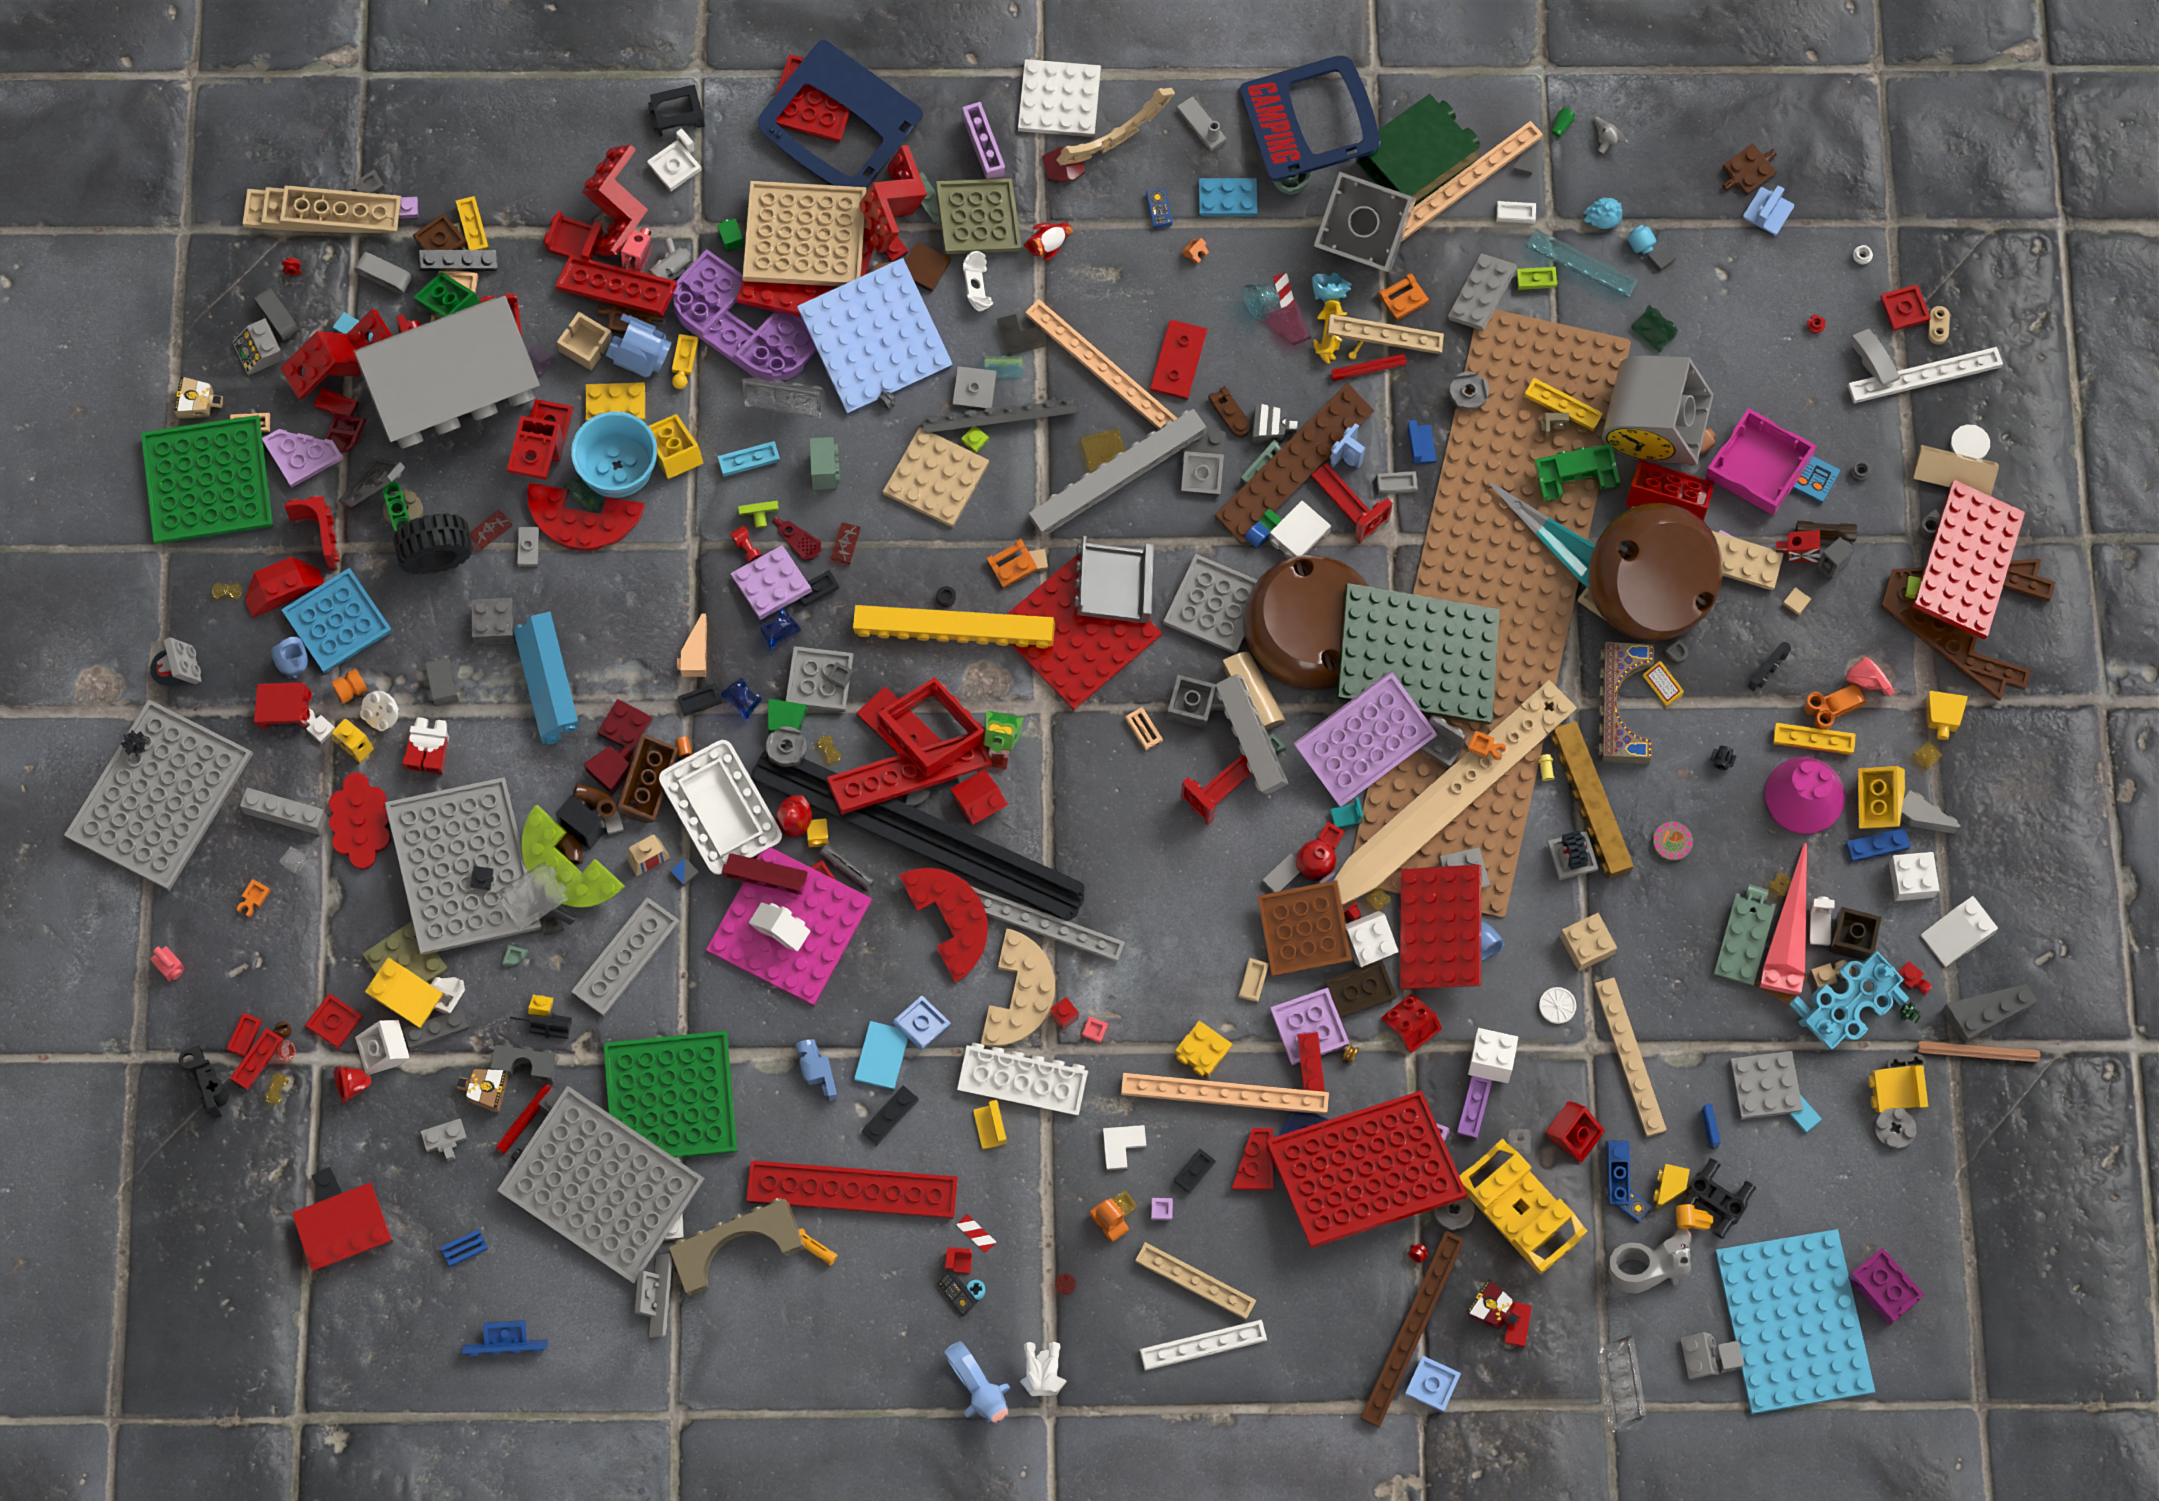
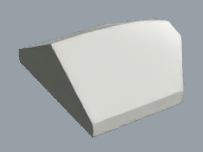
M435 977L431 986L442 992L443 996L434 1009L442 1014H450L465 991L464 981L455 977Z

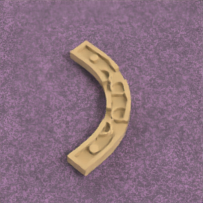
M1172 88L1156 90L1150 101L1146 102L1143 108L1124 125L1114 128L1108 135L1090 143L1065 147L1056 160L1060 166L1091 159V154L1098 151L1105 153L1137 133L1139 131L1138 126L1146 120L1150 122L1175 95V92Z

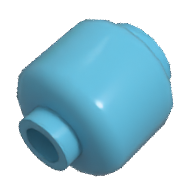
M1641 225L1629 232L1628 242L1635 253L1642 252L1644 255L1653 250L1652 246L1656 243V238L1650 227Z

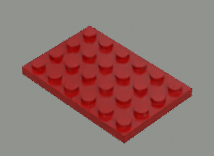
M1480 864L1401 869V990L1481 986L1482 866Z

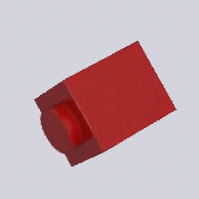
M1067 997L1050 1008V1016L1062 1031L1079 1019L1078 1010Z

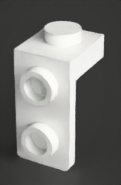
M1817 897L1810 905L1811 945L1829 946L1831 943V913L1834 909V900H1829L1828 897Z

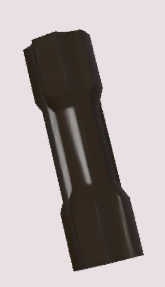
M1797 521L1795 532L1820 530V539L1837 540L1841 537L1848 542H1855L1857 539V524H1825L1812 521Z

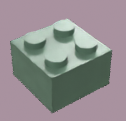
M834 437L810 438L813 490L837 489L836 482H840L838 444H834Z

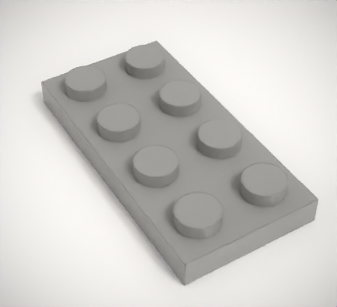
M1481 253L1448 315L1449 320L1484 331L1517 269L1516 264Z

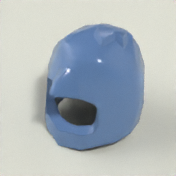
M289 637L271 648L275 666L289 679L297 678L305 671L308 660L302 639Z
M1481 921L1482 961L1500 952L1504 946V940L1496 930Z

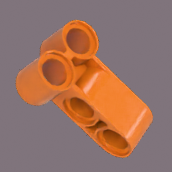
M1853 684L1826 697L1819 692L1811 693L1804 703V711L1808 715L1816 717L1813 721L1814 728L1829 730L1835 718L1863 706L1867 701L1858 684ZM1810 701H1815L1818 707L1813 706ZM1820 718L1826 719L1828 724L1822 723Z
M1112 1198L1105 1199L1089 1211L1093 1220L1102 1228V1231L1112 1243L1129 1231L1124 1221V1213Z

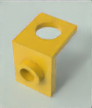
M827 819L811 820L807 830L809 847L829 845Z

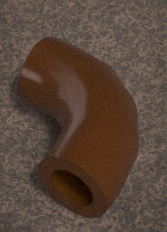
M576 783L572 795L574 798H581L587 804V807L598 811L603 818H610L616 813V803L608 794L594 787Z
M563 828L567 833L556 847L561 850L562 854L573 865L582 864L583 854L579 841L572 832Z

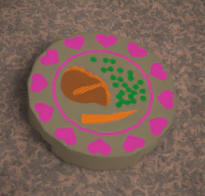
M1670 821L1663 823L1656 829L1653 835L1654 851L1660 858L1666 861L1683 860L1689 855L1693 847L1691 831L1679 822Z

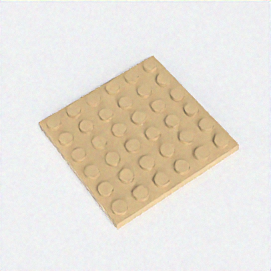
M751 181L743 281L842 286L860 278L865 217L860 210L859 203L866 194V187Z

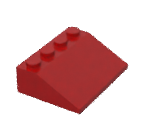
M1639 459L1625 506L1632 508V506L1636 507L1648 503L1672 504L1692 512L1704 521L1714 482Z
M371 1182L292 1212L312 1271L393 1241Z

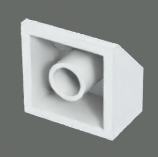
M399 1020L378 1021L355 1037L367 1075L397 1067L409 1059Z

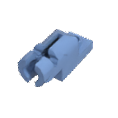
M814 1039L796 1043L798 1056L801 1057L799 1062L803 1079L808 1085L823 1083L824 1096L828 1095L829 1101L838 1100L828 1055L821 1057Z

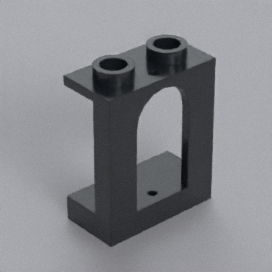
M695 84L650 95L651 102H648L650 114L654 113L655 119H652L654 130L659 131L660 137L663 136L662 130L696 123L697 128L705 127ZM689 96L692 112L670 117H663L658 114L657 108L660 103Z

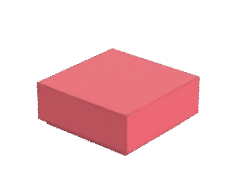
M1089 1016L1082 1037L1101 1044L1108 1023Z

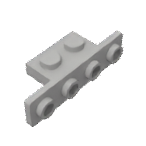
M670 1253L656 1256L655 1273L647 1271L638 1272L635 1313L651 1317L649 1337L651 1338L666 1335L673 1257Z

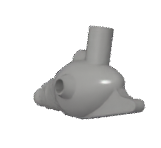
M1594 117L1595 126L1598 129V140L1601 143L1598 151L1604 154L1610 144L1617 145L1621 141L1624 143L1628 142L1615 125L1607 123L1599 117Z

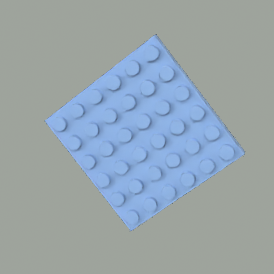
M903 258L797 306L846 413L877 400L882 391L893 393L953 365Z

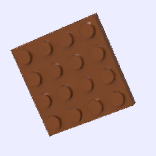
M1338 880L1258 896L1272 976L1353 961Z

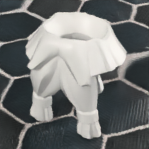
M1026 1342L1024 1350L1027 1376L1021 1379L1020 1382L1031 1396L1057 1395L1066 1383V1380L1057 1376L1060 1343H1049V1350L1041 1351L1035 1357V1343Z

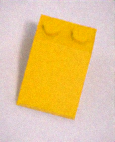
M677 414L649 425L657 443L656 460L668 479L704 464L698 444Z
M1898 766L1858 768L1859 828L1899 827L1905 792V769Z
M387 958L365 991L372 999L419 1028L423 1026L443 996L442 992L390 958Z

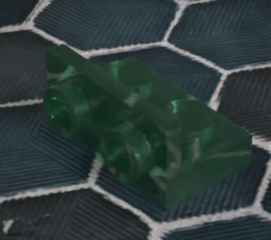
M1650 305L1631 326L1635 332L1659 352L1676 337L1678 331L1672 321L1665 319L1657 308H1653Z

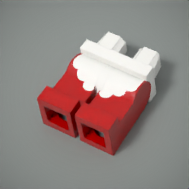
M417 717L414 726L410 728L407 750L402 762L404 769L423 772L424 768L427 773L443 775L449 741L446 721L436 720L434 729L427 728L428 719Z

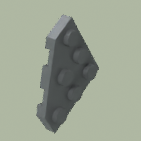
M377 458L338 501L346 507L357 505L365 498L400 478L405 467L397 461Z

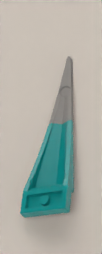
M1490 483V486L1570 572L1590 590L1589 565L1595 544L1542 514L1494 483Z

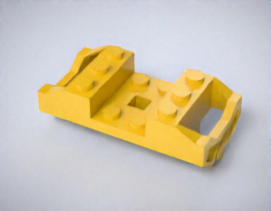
M1501 1139L1486 1155L1460 1175V1179L1467 1192V1196L1540 1275L1556 1261H1559L1566 1254V1251L1572 1249L1586 1235L1587 1230L1561 1199L1556 1200L1530 1172L1532 1167L1525 1159L1507 1144L1504 1139ZM1501 1151L1511 1156L1509 1160L1474 1189L1470 1179L1478 1174L1481 1169L1485 1168ZM1517 1203H1519L1517 1207L1523 1212L1522 1215L1514 1208ZM1569 1221L1573 1224L1575 1234L1546 1260L1533 1253L1537 1249H1541Z

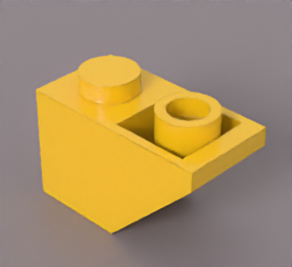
M1665 1164L1662 1170L1659 1169L1657 1175V1182H1660L1659 1190L1655 1189L1653 1201L1656 1202V1209L1662 1208L1684 1194L1690 1169Z

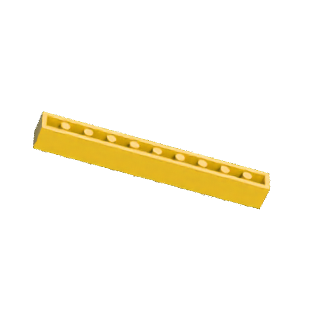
M855 605L853 629L855 634L861 637L877 635L880 638H889V636H897V638L904 640L909 639V637H916L921 641H928L929 638L940 642L957 640L959 643H968L969 641H976V643L983 645L988 644V642H995L1001 646H1007L1008 643L1019 647L1036 645L1038 648H1048V646H1053L1055 621L1054 617Z

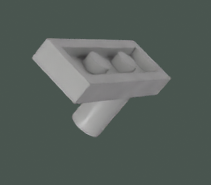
M1193 96L1177 106L1178 112L1210 151L1215 150L1226 142L1227 138L1220 131V124L1217 121L1211 120Z

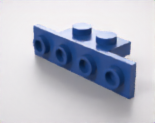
M526 1320L484 1322V1343L464 1344L462 1354L468 1353V1356H477L482 1352H489L490 1355L501 1354L502 1351H510V1353L517 1354L523 1352V1350L542 1352L544 1349H547L549 1341L548 1339L527 1340Z

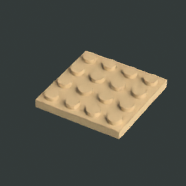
M919 427L883 490V494L953 528L988 467L989 460L932 432L924 433L923 428Z

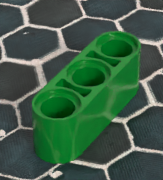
M393 481L383 487V493L394 532H396L404 523L410 522L401 487L397 482ZM397 491L396 495H389L390 492ZM396 509H402L400 513H394Z

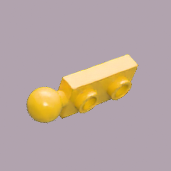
M679 334L672 366V373H677L672 378V384L677 389L686 387L688 380L685 375L692 376L699 342L698 337Z

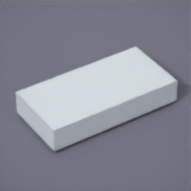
M1497 201L1496 221L1535 224L1536 203Z

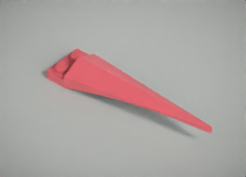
M1806 842L1803 844L1762 970L1760 988L1798 996L1802 993L1805 974Z

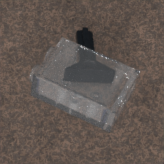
M543 862L495 893L519 930L527 927L545 914L553 916L569 925L575 920L576 915L559 906L568 900L565 895L568 891L562 882L558 883L555 879L557 873L551 865L548 867Z

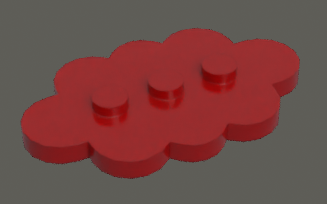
M354 772L344 779L343 790L335 792L329 799V807L333 813L329 819V826L333 833H335L332 838L335 851L341 855H349L351 864L355 868L365 870L374 865L376 852L384 850L390 843L391 837L386 829L389 825L385 809L387 797L381 788L370 787L369 780L364 774Z

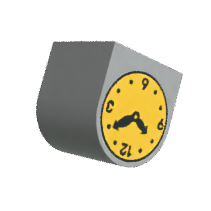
M1633 356L1626 358L1620 362L1602 440L1605 445L1612 444L1614 452L1631 459L1659 463L1697 464L1714 394L1690 357Z

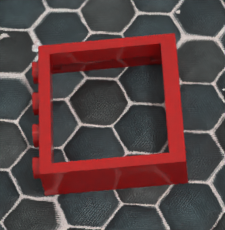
M935 677L878 712L877 724L926 778L984 742L985 730L981 727V723H977L972 718L970 711L964 709L957 697L952 696L947 691L946 686L942 685ZM932 695L970 735L933 760L923 752L894 720Z

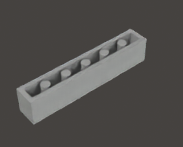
M1235 674L1217 683V697L1224 703V713L1233 724L1231 727L1232 732L1236 738H1239L1241 743L1239 748L1242 754L1247 757V767L1256 778L1254 783L1258 791L1270 794L1288 785L1289 783L1244 678Z

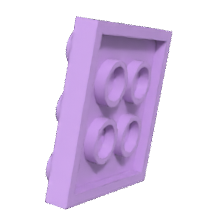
M783 545L731 573L733 580L760 620L812 592L810 585Z
M1328 988L1270 1007L1291 1066L1300 1063L1298 1033L1318 1031L1321 1055L1347 1047L1350 1044Z

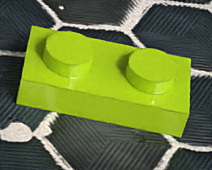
M1556 267L1517 269L1516 271L1518 290L1557 288Z

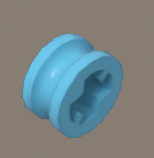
M972 1280L968 1283L967 1288L970 1291V1289L974 1288V1285H979L978 1288H982V1291H978V1295L973 1296L976 1300H980L985 1295V1285L980 1280Z

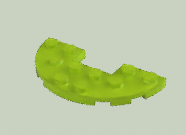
M538 805L533 807L525 822L522 833V854L526 869L539 889L543 886L548 897L556 902L572 907L598 905L610 900L621 892L625 886L598 860H593L582 873L558 851L555 846L567 832Z

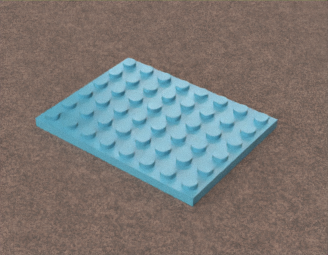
M1838 1229L1717 1249L1715 1251L1734 1340L1739 1341L1744 1362L1741 1372L1751 1414L1875 1393Z

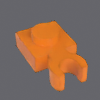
M1476 731L1468 746V751L1487 758L1488 754H1492L1494 759L1500 761L1502 755L1496 751L1502 750L1505 752L1506 746L1502 743L1494 744L1495 738Z
M252 879L242 894L245 902H241L237 906V911L241 913L242 909L248 908L246 916L250 918L254 913L253 907L255 905L259 908L271 892L270 888Z

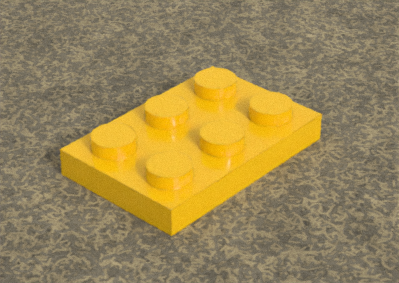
M645 382L586 384V421L605 412L617 411L632 414L646 422Z

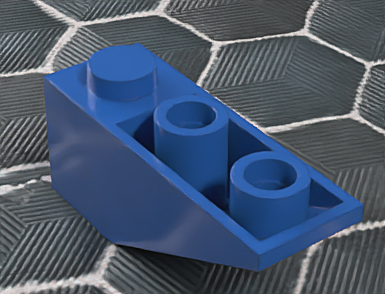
M1605 1140L1609 1204H1631L1629 1141Z

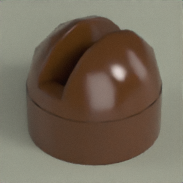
M282 1021L276 1024L274 1031L275 1034L286 1039L291 1035L292 1028L287 1022Z

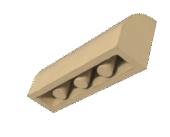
M1921 445L1913 479L1950 487L1952 481L1956 480L1991 496L1999 465L1995 462Z
M1242 652L1224 659L1222 668L1228 678L1235 674L1244 678L1265 730L1268 731L1285 723L1286 720L1251 653Z

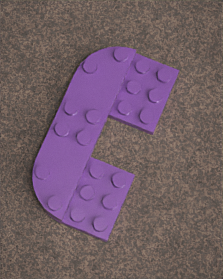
M706 249L677 281V287L673 295V308L679 322L691 333L758 379L783 381L799 374L804 369V365L817 352L802 317L774 312L755 331L732 315L728 310L737 302V295L743 275Z

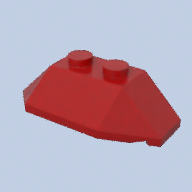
M289 557L254 572L245 602L252 618L303 597L325 582L319 568L294 557Z

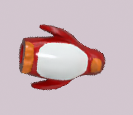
M1067 222L1037 224L1033 226V229L1039 230L1027 239L1024 247L1034 256L1045 254L1043 260H1048L1058 253L1061 244L1066 237L1070 236L1073 230Z

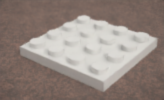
M1025 59L1018 131L1094 137L1101 66Z

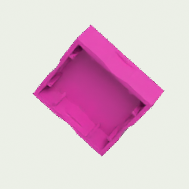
M1748 408L1734 428L1728 442L1721 447L1709 465L1706 478L1774 516L1814 457L1816 445L1793 432L1780 428L1773 421Z

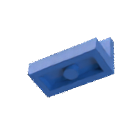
M1417 420L1409 421L1407 431L1412 463L1436 462L1431 425L1417 426Z

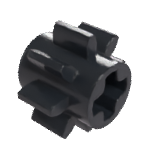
M131 730V733L123 735L124 742L121 745L123 748H126L125 752L128 755L134 753L138 756L139 753L146 751L144 748L148 741L144 738L141 731L136 734Z
M1719 746V749L1714 748L1710 759L1714 761L1713 766L1720 770H1728V767H1733L1737 757L1733 755L1734 750L1727 746Z

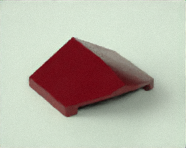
M1059 147L1042 156L1048 181L1066 182L1075 180L1085 173L1083 161L1060 166L1056 159L1061 155V151L1065 147Z
M335 414L325 438L332 440L339 452L347 453L357 443L366 419Z

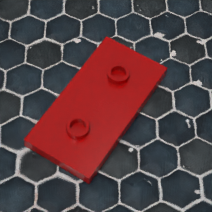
M1170 319L1150 391L1188 400L1208 328Z
M885 686L857 711L856 715L897 755L903 754L901 749L877 724L878 712L899 700ZM911 710L894 719L920 748L941 742V739Z

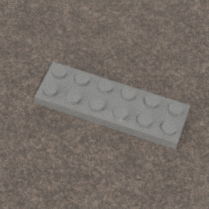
M647 897L571 993L605 1017L678 926L680 921Z

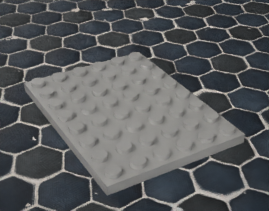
M148 700L128 732L131 733V730H133L136 734L140 731L143 733L144 738L148 741L144 748L146 751L139 753L138 756L134 753L128 755L125 752L126 748H123L122 745L119 746L64 836L170 891L253 753L209 729Z
M505 777L385 802L420 955L541 929L538 912L529 917L526 915L534 900L528 870L523 859L522 846ZM473 866L494 869L491 890L470 888Z
M567 1086L497 1191L635 1284L638 1280V1272L645 1270L705 1178Z

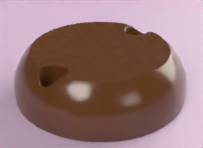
M1666 503L1642 504L1625 511L1615 518L1600 535L1594 547L1589 565L1590 591L1601 616L1612 627L1625 635L1647 641L1673 639L1697 626L1712 609L1720 592L1723 578L1722 554L1711 529L1692 512Z
M1300 555L1275 564L1255 583L1244 609V633L1251 653L1263 669L1285 684L1308 690L1336 687L1338 683L1345 585L1347 583L1368 587L1370 585L1356 570L1337 559L1327 556Z

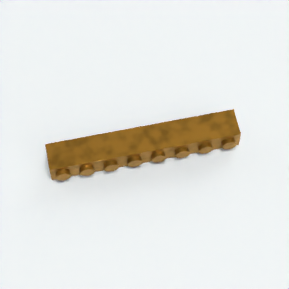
M1577 721L1554 728L1552 736H1550L1553 747H1557L1559 753L1557 754L1560 765H1564L1566 770L1564 772L1566 781L1571 783L1573 799L1579 803L1580 817L1586 821V831L1589 838L1592 837L1595 855L1601 859L1600 867L1603 874H1606L1609 880L1631 873L1634 865Z

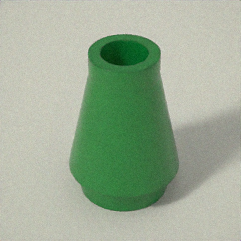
M1565 107L1558 110L1551 133L1561 137L1566 129L1575 121L1574 117L1576 114Z

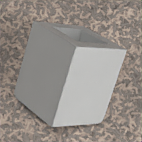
M1739 1341L1718 1345L1721 1359L1720 1372L1741 1370L1744 1362Z

